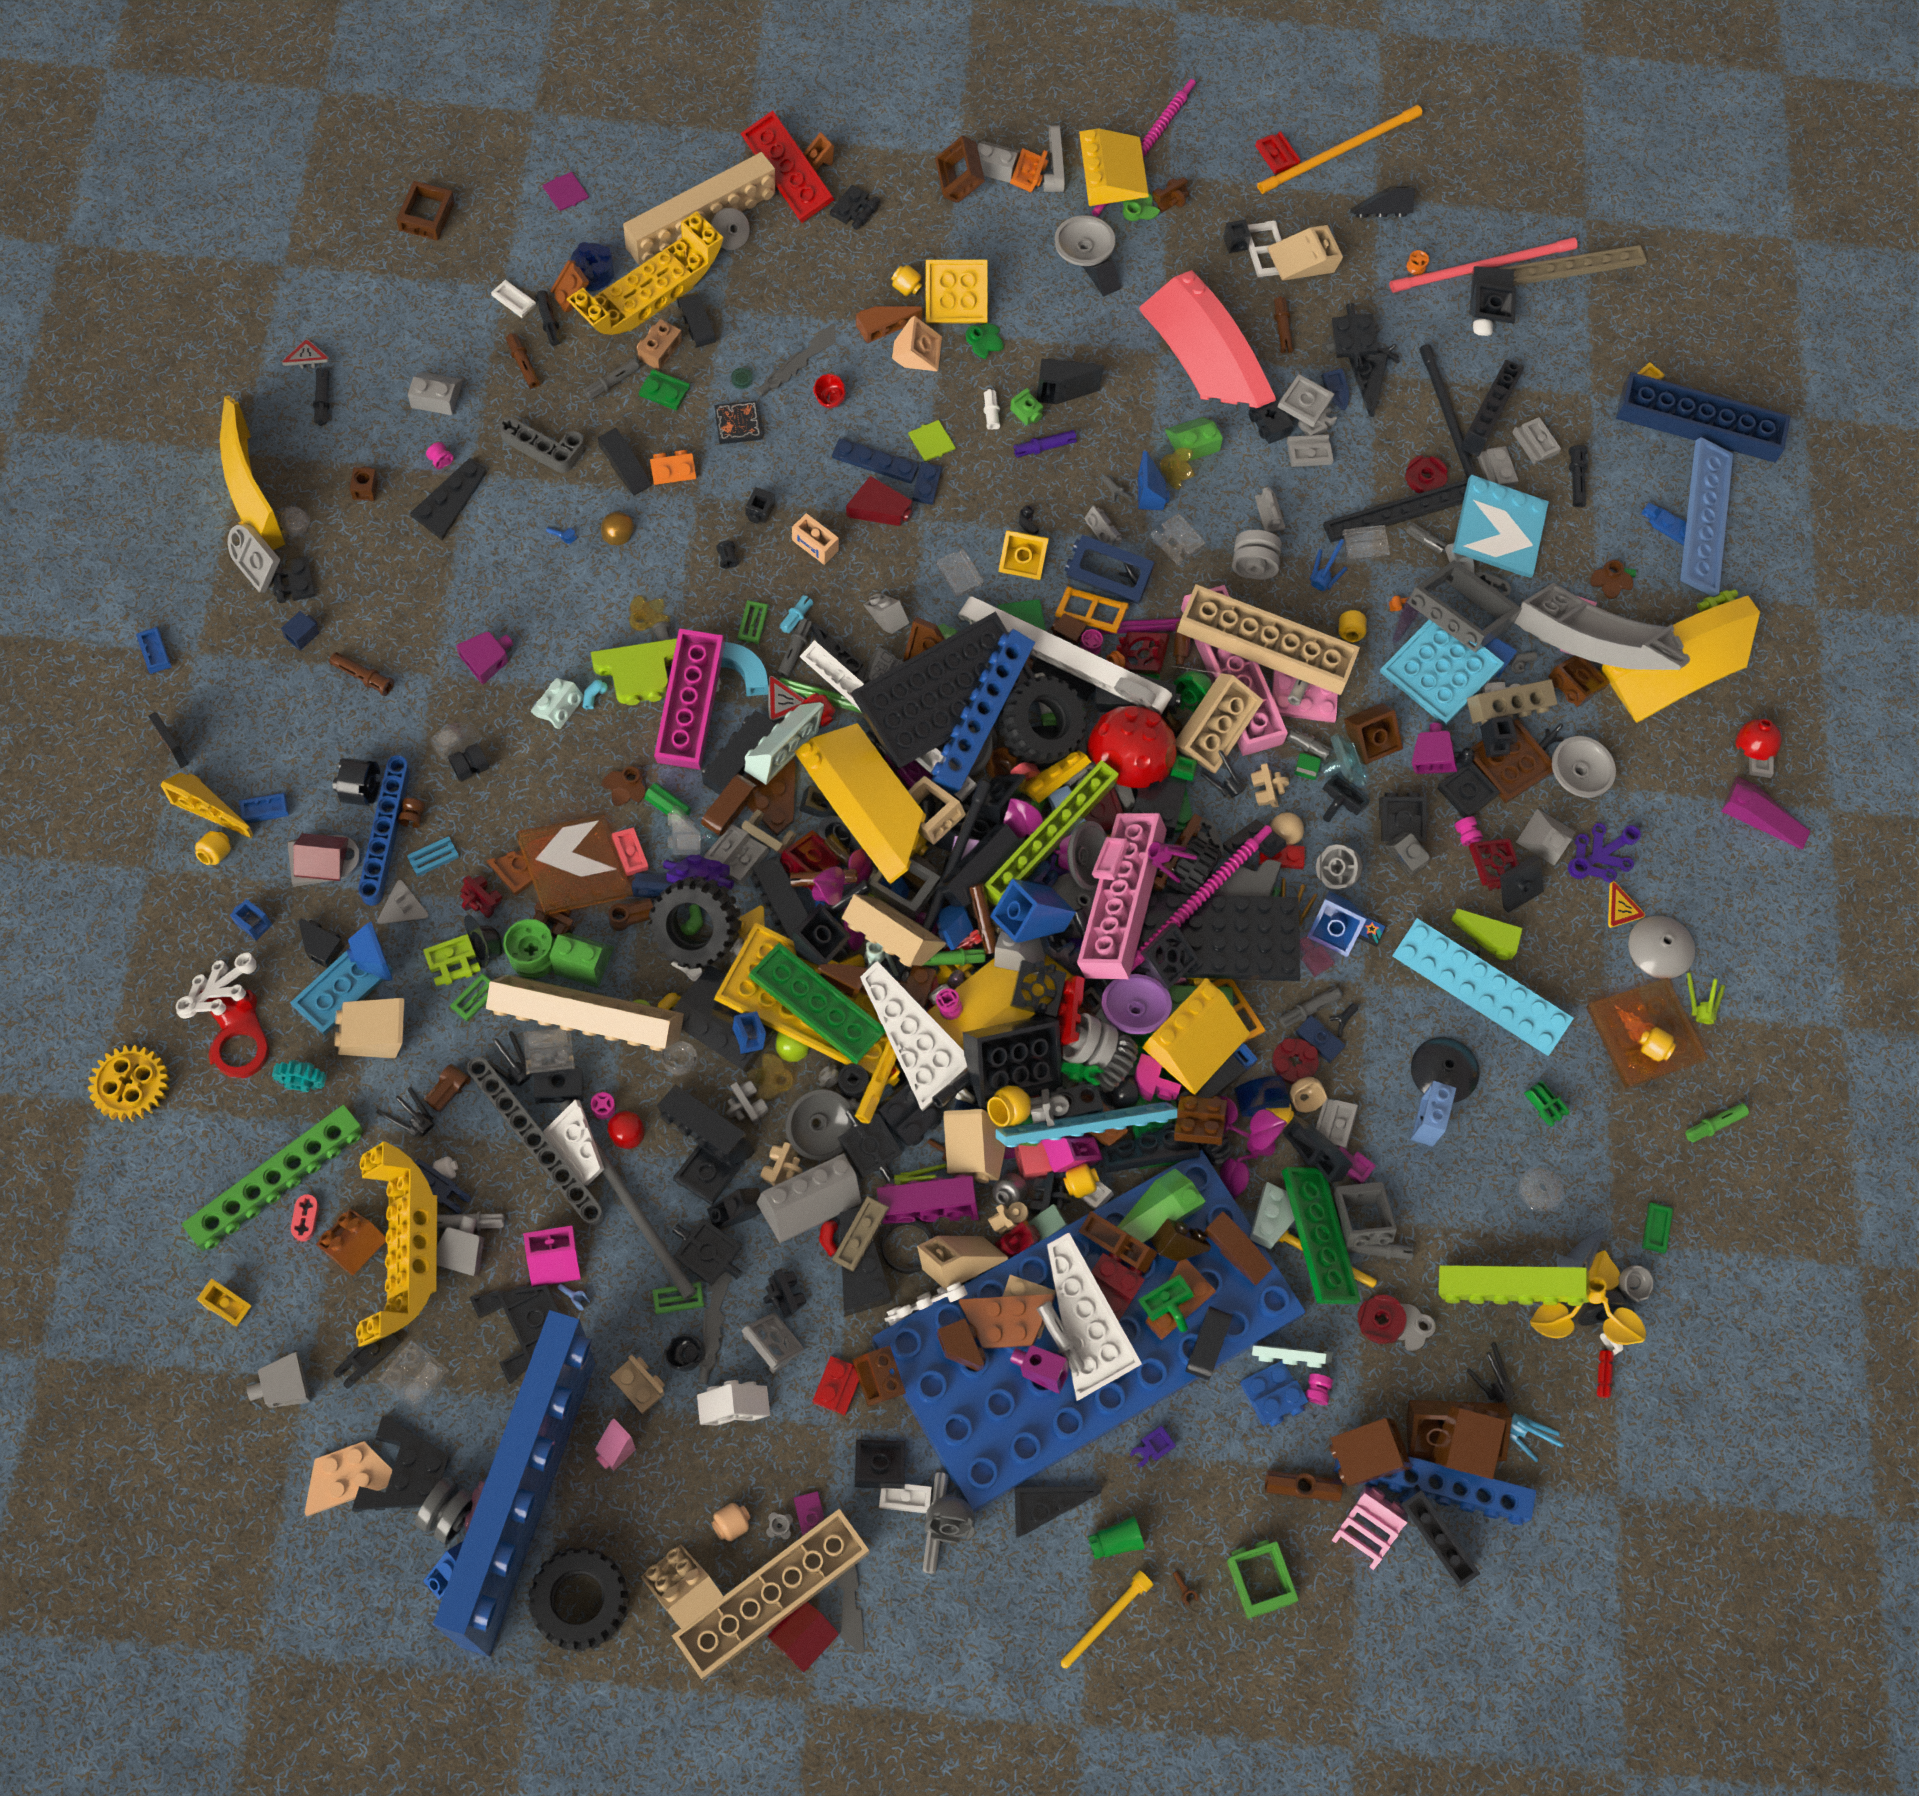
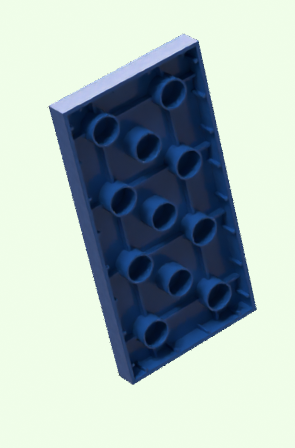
M1200 1150L1199 1158L1183 1160L1093 1211L1108 1222L1118 1226L1155 1180L1173 1169H1177L1193 1182L1206 1201L1201 1210L1182 1221L1188 1227L1193 1229L1199 1228L1204 1232L1224 1212L1248 1238L1252 1230L1249 1222L1202 1150ZM1087 1214L964 1284L968 1294L960 1299L1002 1297L1010 1275L1055 1290L1047 1244L1067 1233H1070L1090 1271L1093 1270L1103 1253L1108 1255L1111 1252L1078 1232L1089 1215ZM1207 1236L1206 1239L1212 1248L1208 1252L1187 1258V1260L1216 1292L1185 1319L1188 1325L1187 1331L1180 1332L1177 1327L1162 1341L1145 1323L1148 1315L1138 1300L1168 1282L1178 1262L1157 1253L1146 1273L1142 1272L1141 1277L1145 1280L1119 1321L1142 1365L1076 1401L1070 1367L1069 1375L1060 1394L1023 1377L1021 1366L1010 1362L1015 1348L1028 1352L1030 1346L984 1349L979 1339L974 1338L977 1348L982 1347L986 1357L983 1370L980 1371L946 1358L936 1335L937 1330L962 1319H966L967 1324H970L959 1304V1299L950 1302L948 1297L933 1302L932 1305L918 1310L874 1335L872 1343L876 1350L890 1345L906 1394H903L905 1401L961 1498L969 1503L973 1512H976L1015 1487L1030 1480L1200 1379V1377L1187 1373L1185 1370L1209 1306L1233 1315L1214 1370L1252 1348L1253 1345H1257L1302 1318L1306 1311L1265 1247L1252 1241L1272 1267V1270L1255 1286L1220 1253L1221 1249ZM1151 1241L1146 1243L1147 1246L1157 1251ZM1121 1259L1122 1261L1120 1264H1122L1126 1268L1129 1269V1267L1132 1266L1131 1264ZM1055 1294L1052 1306L1058 1318L1061 1320L1057 1296ZM1045 1325L1041 1338H1037L1034 1346L1063 1357L1062 1353H1058L1059 1348ZM891 1368L889 1372L894 1374V1370Z

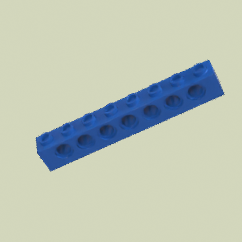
M1012 629L1007 634L1003 633L998 641L1000 647L997 652H993L988 661L991 664L989 669L983 671L979 678L981 682L979 688L976 687L970 695L971 704L963 709L960 718H962L960 725L957 724L950 735L953 737L950 744L947 743L941 752L943 756L941 762H937L931 771L933 774L931 781L952 795L961 790L1035 644V641L1015 629ZM1006 652L1011 653L1013 659H1010L1007 656ZM997 670L1003 673L1004 678L998 675ZM987 688L993 690L994 696L988 693ZM978 706L984 709L985 714L979 712ZM968 725H972L976 732H971ZM959 743L966 747V752L960 749ZM949 762H953L957 769L953 770Z
M1409 1457L1413 1468L1405 1471L1411 1472L1414 1475V1483H1410L1405 1479V1471L1392 1474L1390 1477L1386 1476L1364 1483L1373 1487H1378V1484L1388 1486L1387 1490L1395 1493H1402V1490L1409 1491L1418 1484L1427 1497L1436 1499L1435 1503L1444 1506H1450L1451 1503L1460 1505L1459 1509L1466 1512L1483 1511L1484 1516L1488 1518L1498 1519L1499 1516L1508 1518L1509 1523L1515 1525H1523V1522L1526 1523L1532 1520L1536 1490L1458 1471L1413 1457ZM1337 1458L1335 1460L1333 1472L1339 1473L1338 1469L1341 1468V1466ZM1429 1478L1437 1480L1439 1484L1438 1489H1433L1429 1485ZM1454 1484H1457L1462 1488V1496H1458L1454 1493ZM1478 1490L1486 1494V1502L1478 1499ZM1502 1497L1509 1499L1511 1503L1510 1509L1502 1505Z

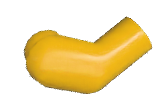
M668 993L658 1003L657 1008L669 1010L671 1007H675L681 996L676 995V993Z

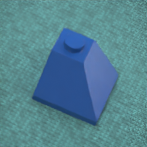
M1143 451L1138 471V509L1164 510L1165 503H1169V490H1166V482L1149 453Z
M1329 891L1307 938L1348 957L1367 917L1349 900Z
M369 922L348 939L350 948L346 950L351 963L356 962L360 970L391 981L393 978L372 922Z

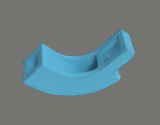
M725 642L721 667L734 669L741 674L745 681L746 696L767 695V674L761 660L749 649L738 644Z

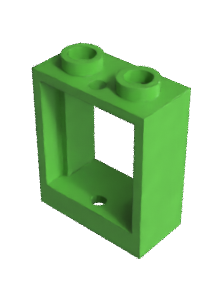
M1269 1540L1261 1541L1254 1544L1256 1549L1246 1551V1548L1231 1552L1232 1557L1227 1560L1247 1619L1299 1601L1277 1541L1271 1544ZM1270 1553L1284 1595L1252 1605L1238 1563Z

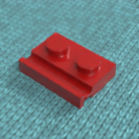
M1281 131L1277 135L1272 134L1256 141L1255 147L1275 175L1292 168L1294 165L1300 164V158Z
M830 1356L812 1403L846 1416L859 1383L854 1365Z

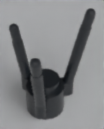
M1219 750L1218 753L1231 777L1223 782L1225 787H1222L1204 772L1201 773V776L1221 791L1224 797L1229 794L1231 798H1234L1243 792L1246 787L1237 777L1223 751Z
M510 1031L509 1036L522 1064L520 1062L515 1063L497 1038L494 1039V1043L511 1065L508 1068L509 1074L490 1060H487V1062L510 1085L515 1083L519 1087L532 1077L530 1073L532 1069L527 1064L514 1033Z
M411 1087L408 1088V1092L422 1114L420 1112L416 1113L400 1096H396V1100L412 1115L409 1121L412 1124L411 1126L380 1109L376 1110L377 1114L409 1131L414 1137L417 1134L421 1137L425 1136L435 1125L432 1121L434 1118L427 1112Z
M1493 1342L1491 1345L1497 1364L1491 1352L1486 1353L1498 1380L1491 1384L1492 1390L1471 1369H1467V1372L1486 1392L1490 1400L1495 1398L1497 1403H1500L1514 1396L1515 1393L1512 1390L1513 1387L1509 1382L1497 1345Z

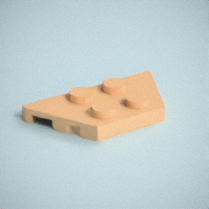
M364 1441L316 1458L309 1486L305 1515L310 1516L354 1500L359 1486L377 1491L386 1488L393 1470Z

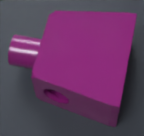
M484 632L457 644L456 648L459 657L483 685L508 663L505 650L512 647L513 642L507 634L496 640L490 632Z
M1432 723L1429 725V732L1418 734L1412 758V766L1416 774L1457 772L1450 732L1443 731V725L1440 723Z
M1033 1345L1030 1346L1028 1352L1015 1348L1010 1362L1021 1366L1023 1377L1060 1394L1070 1372L1067 1358Z

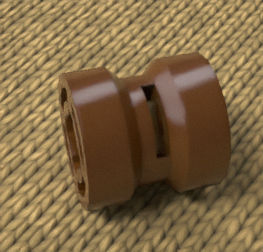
M413 798L403 799L401 805L403 810L398 816V823L408 827L409 821H414L412 828H419L421 824L420 815L424 812L425 804Z

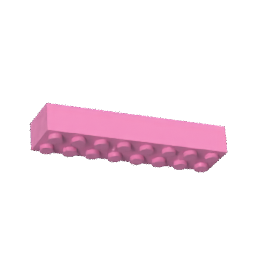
M1225 585L1210 589L1230 597ZM1191 594L1184 596L1181 606L1183 613ZM1194 639L1206 670L1211 671L1208 672V675L1213 683L1220 673L1234 675L1264 700L1237 740L1242 756L1283 745L1288 732L1259 664Z
M1124 813L1116 815L1111 837L1127 839L1129 846L1115 880L1099 879L1077 961L1085 978H1130L1157 867L1152 865L1153 859L1148 857V849L1155 841L1164 843L1167 831L1160 813Z

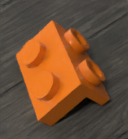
M1022 148L1010 184L1031 193L1035 186L1039 187L1043 175L1040 173L1045 170L1048 160L1045 159L1048 151L1044 150L1042 155L1039 156Z
M687 450L675 451V456L666 457V453L654 454V459L649 460L654 485L696 479L692 453L687 454Z

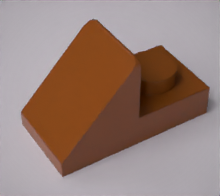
M820 132L803 154L815 172L823 162L832 166L834 145Z

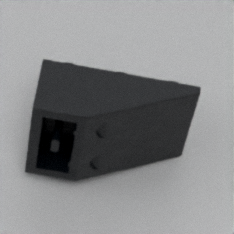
M1042 358L1036 400L1040 403L1059 404L1099 391L1104 365Z

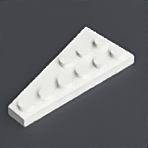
M876 961L860 978L921 1110L924 1111L933 1102L932 1097L946 1085L951 1084L968 1069L964 1051L884 967Z
M1067 1233L1047 1244L1061 1322L1072 1342L1075 1341L1076 1345L1074 1346L1084 1362L1083 1369L1075 1373L1071 1371L1076 1401L1142 1365L1070 1233Z

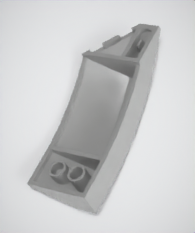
M1555 583L1550 584L1523 601L1521 605L1522 610L1514 622L1522 630L1534 634L1543 642L1549 643L1570 654L1609 666L1637 670H1680L1690 661L1689 655L1684 654L1682 651L1684 646L1679 636H1674L1673 634L1674 627L1672 624L1668 627L1651 625L1615 615L1584 601Z

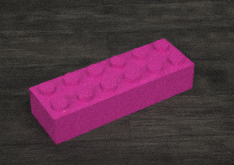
M679 629L654 754L657 763L701 770L725 648L723 635Z

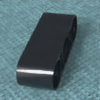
M698 292L677 297L678 307L682 309L681 314L684 322L689 326L688 331L691 339L696 343L695 348L715 343L714 330Z
M1212 1306L1208 1307L1185 1372L1207 1381L1210 1380L1227 1334L1232 1314Z

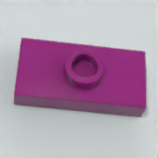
M818 1491L793 1498L802 1536L825 1520Z

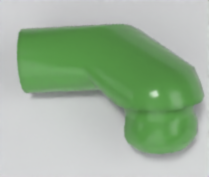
M697 904L689 906L691 918L681 926V930L686 936L694 935L703 926L701 909Z

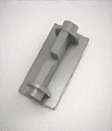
M1269 487L1264 488L1261 495L1255 496L1264 531L1285 530L1276 494Z
M1093 505L1084 518L1088 526L1091 527L1099 541L1111 546L1113 543L1115 545L1122 542V535L1114 525L1109 526L1111 521L1104 513V510H1100V508H1096Z

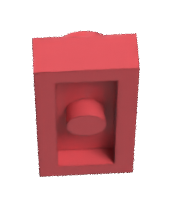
M634 827L612 833V839L626 876L647 871L649 866Z

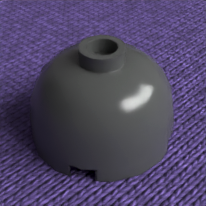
M946 1495L933 1501L927 1509L924 1531L926 1533L927 1531L931 1532V1538L941 1542L957 1543L959 1538L965 1536L966 1540L974 1535V1512L965 1500L956 1495Z

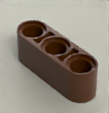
M741 774L735 775L704 814L701 825L719 837L724 835L753 798L758 786Z

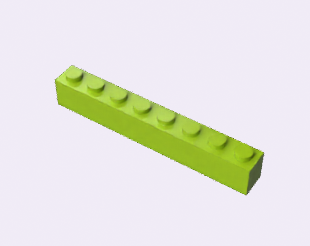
M1101 760L985 883L986 898L997 906L1012 878L1026 881L1033 874L1036 867L1044 862L1059 846L1062 839L1068 836L1115 786L1119 774Z

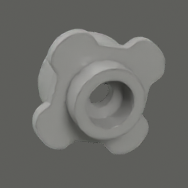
M832 1064L830 1067L826 1066L820 1072L818 1080L821 1087L826 1086L830 1088L837 1083L839 1072L835 1069L837 1067L835 1064Z
M776 1512L771 1513L768 1516L770 1524L766 1530L767 1536L770 1538L778 1536L784 1540L790 1538L791 1532L789 1529L790 1524L793 1522L792 1516L790 1514L784 1516ZM782 1524V1527L778 1528L777 1525Z

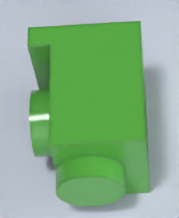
M1028 388L1012 398L1010 410L1026 426L1032 422L1037 423L1043 415V406L1029 393L1030 390Z

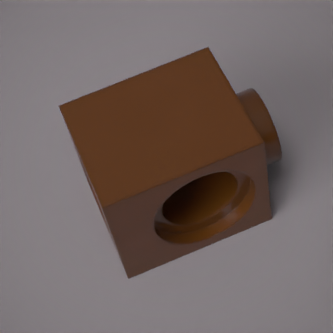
M366 466L361 468L353 467L350 484L353 500L375 501L378 483L375 469Z
M1063 613L1060 620L1056 618L1051 627L1052 635L1077 646L1086 630V624Z

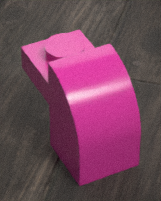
M1141 1053L1134 1073L1139 1095L1147 1101H1151L1154 1094H1157L1163 1100H1176L1181 1084L1159 1078L1162 1065L1153 1057Z

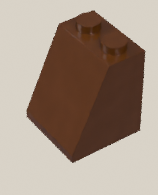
M1463 1403L1460 1404V1408L1451 1406L1431 1454L1430 1462L1493 1479L1506 1420L1498 1418L1499 1413L1485 1409L1483 1414L1477 1413L1474 1406Z
M1383 1418L1330 1437L1332 1444L1329 1445L1334 1459L1338 1458L1341 1466L1338 1469L1339 1476L1343 1483H1347V1486H1357L1413 1468L1396 1421L1393 1419Z

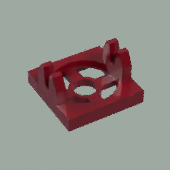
M1127 632L1126 637H1119L1121 645H1117L1116 648L1125 658L1124 669L1138 674L1160 675L1170 639L1169 635L1164 633ZM1144 641L1143 646L1138 650H1130L1135 643ZM1151 641H1154L1156 647L1153 646L1151 650ZM1147 650L1150 652L1147 658H1139V654L1142 651ZM1128 657L1136 658L1138 664H1131L1128 660ZM1152 658H1154L1153 661H1151L1150 663H1148V664L1145 665L1146 662H1148V661H1150Z
M1510 838L1472 842L1469 845L1482 886H1487L1489 891L1496 887L1501 889L1500 875L1506 873L1505 865L1510 863V870L1519 865ZM1483 852L1485 854L1491 853L1489 858L1482 859ZM1493 856L1501 858L1502 866L1494 863ZM1485 866H1492L1496 869L1499 877L1490 874Z

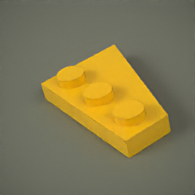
M1079 750L1069 754L1063 760L1025 783V794L1037 803H1040L1090 764V759Z

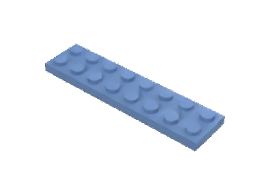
M1700 437L1695 441L1680 581L1714 597L1719 594L1733 453Z

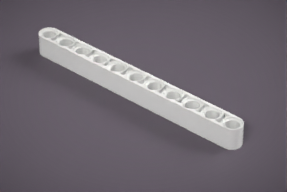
M969 597L958 614L961 620H967L972 625L996 611L1008 633L1015 629L1035 641L1030 652L1031 655L1137 706L1146 707L1120 695L1114 689V686L1121 677L1142 685L1156 694L1151 707L1146 708L1159 715L1162 714L1172 698V694L1162 686L977 598Z

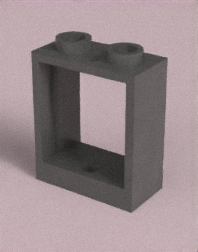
M909 858L911 864L908 871L926 881L912 902H909L881 885L880 883L884 879V875L880 870L878 872L874 871L868 879L872 889L870 894L883 900L914 921L936 892L937 885L940 882L939 875Z
M1383 1182L1336 1187L1334 1204L1346 1247L1360 1248L1373 1244L1386 1245L1394 1241L1397 1228ZM1376 1204L1382 1228L1352 1231L1346 1207Z

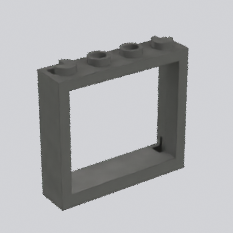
M1455 560L1417 585L1407 602L1475 653L1511 627L1522 610L1517 604ZM1446 582L1497 620L1482 631L1432 595L1430 591Z

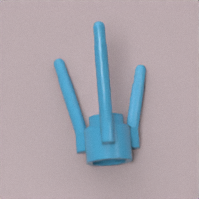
M1514 1413L1512 1415L1510 1439L1515 1441L1533 1461L1537 1462L1538 1458L1518 1438V1436L1524 1438L1528 1431L1561 1448L1564 1447L1562 1442L1537 1429L1556 1436L1560 1435L1559 1431L1527 1419L1521 1414Z

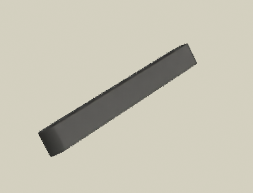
M482 1057L471 1059L467 1065V1070L472 1079L580 1218L590 1227L601 1225L605 1216L598 1202L491 1065ZM478 1067H485L483 1073L475 1074V1070ZM499 1084V1088L495 1092L488 1091L491 1085ZM509 1101L513 1102V1105L510 1109H502L504 1103ZM519 1120H527V1123L524 1127H516V1124ZM533 1138H541V1142L538 1145H530ZM547 1156H555V1160L553 1163L544 1164V1160ZM568 1173L570 1175L566 1182H558L561 1174ZM578 1191L584 1192L581 1200H572L574 1193ZM590 1210H598L596 1218L587 1219V1213Z

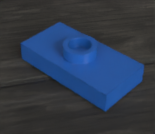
M158 627L136 634L150 674L172 667Z
M285 792L239 800L241 819L246 824L289 816Z

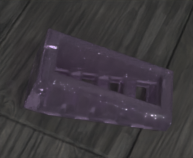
M1409 598L1402 608L1392 638L1393 643L1399 642L1420 613L1407 603Z

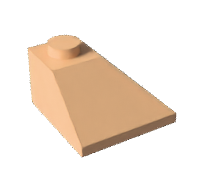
M913 316L894 341L892 359L904 368L938 371L942 336Z

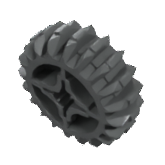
M1118 1032L1117 1047L1110 1062L1103 1069V1073H1097L1094 1077L1100 1081V1084L1097 1085L1100 1092L1106 1093L1112 1091L1114 1087H1118L1119 1083L1124 1081L1125 1076L1129 1074L1130 1069L1133 1067V1063L1137 1058L1136 1055L1138 1054V1045L1127 1034Z

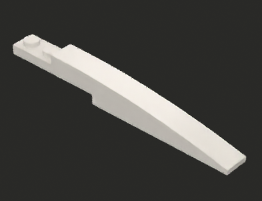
M814 640L800 658L861 711L850 693L864 684ZM935 748L916 759V761L933 775L931 773L933 767L937 762H941L943 756ZM949 762L950 767L956 770V765L953 762ZM967 776L961 790L954 795L963 802L977 784Z

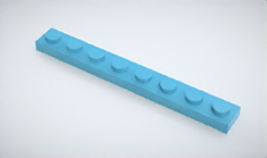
M1168 1102L1055 1119V1125L1047 1127L1046 1121L996 1129V1139L1007 1147H1017L1020 1143L1036 1144L1040 1143L1041 1140H1060L1063 1136L1069 1135L1079 1137L1087 1132L1103 1133L1106 1129L1112 1128L1122 1130L1130 1125L1146 1126L1149 1122L1165 1123L1168 1122V1119L1177 1118L1178 1109Z

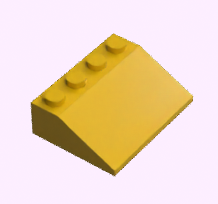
M1100 128L1079 131L1089 206L1149 197L1140 137Z
M1206 978L1158 1028L1142 1048L1195 1095L1245 1041L1250 1033L1224 993Z

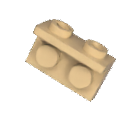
M631 1354L628 1357V1361L613 1373L610 1379L643 1415L665 1395L662 1389L665 1385L657 1375L652 1377L646 1371L649 1367L641 1357L636 1359Z

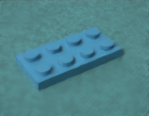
M345 951L290 1003L325 1036L336 1025V1010L341 1009L343 1002L362 1001L384 979L360 970L356 962L351 963L348 953ZM388 965L390 972L392 973L393 969L390 965Z

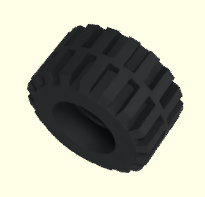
M1199 837L1194 838L1185 850V853L1196 855L1197 859L1181 857L1173 870V873L1181 880L1180 883H1177L1171 877L1169 878V886L1183 894H1195L1196 891H1199V888L1203 887V884L1208 880L1221 856L1220 849Z

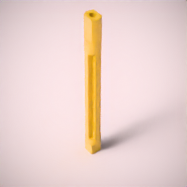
M889 1040L855 1114V1117L862 1123H870L897 1059Z

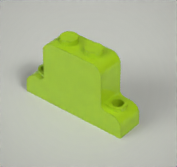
M677 638L590 652L593 670L600 676L611 675L613 677L616 698L620 703L636 705L640 701L646 700L657 702L665 697L667 693L668 678L665 667L672 665Z

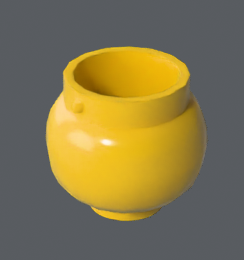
M1005 1086L999 1089L988 1101V1114L991 1120L998 1126H1017L1025 1122L1030 1115V1097L1018 1086Z

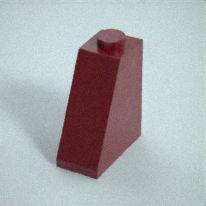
M869 476L846 505V516L853 519L901 526L904 521L908 522L913 515V501Z

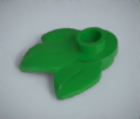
M985 323L980 327L976 325L970 326L966 330V340L972 345L974 353L979 357L986 359L989 351H1001L1004 349L1001 338L997 336L1000 332L997 326Z

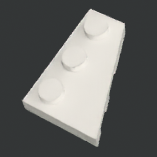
M575 1099L543 1133L584 1185H589L604 1170V1166L581 1102Z

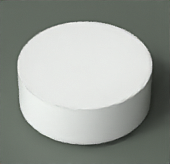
M947 984L939 986L929 994L928 999L933 1005L937 1004V994L941 990L949 988Z

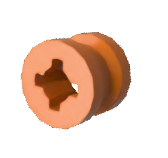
M1421 250L1413 251L1406 265L1409 273L1413 275L1423 274L1429 263V256Z

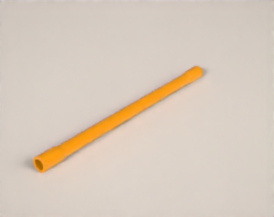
M1415 105L1343 143L1276 176H1271L1259 182L1257 188L1264 194L1278 187V185L1401 124L1408 123L1422 116V109L1419 105Z

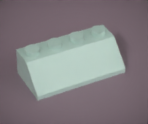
M821 702L799 705L794 711H789L782 723H777L767 737L764 736L754 750L750 749L745 756L746 764L744 771L766 785L796 755L794 751L818 733L824 704Z

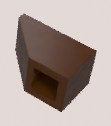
M962 1319L937 1330L936 1335L946 1358L976 1371L983 1370L986 1357L982 1347L977 1348L974 1338H977L972 1324L968 1325L966 1319Z

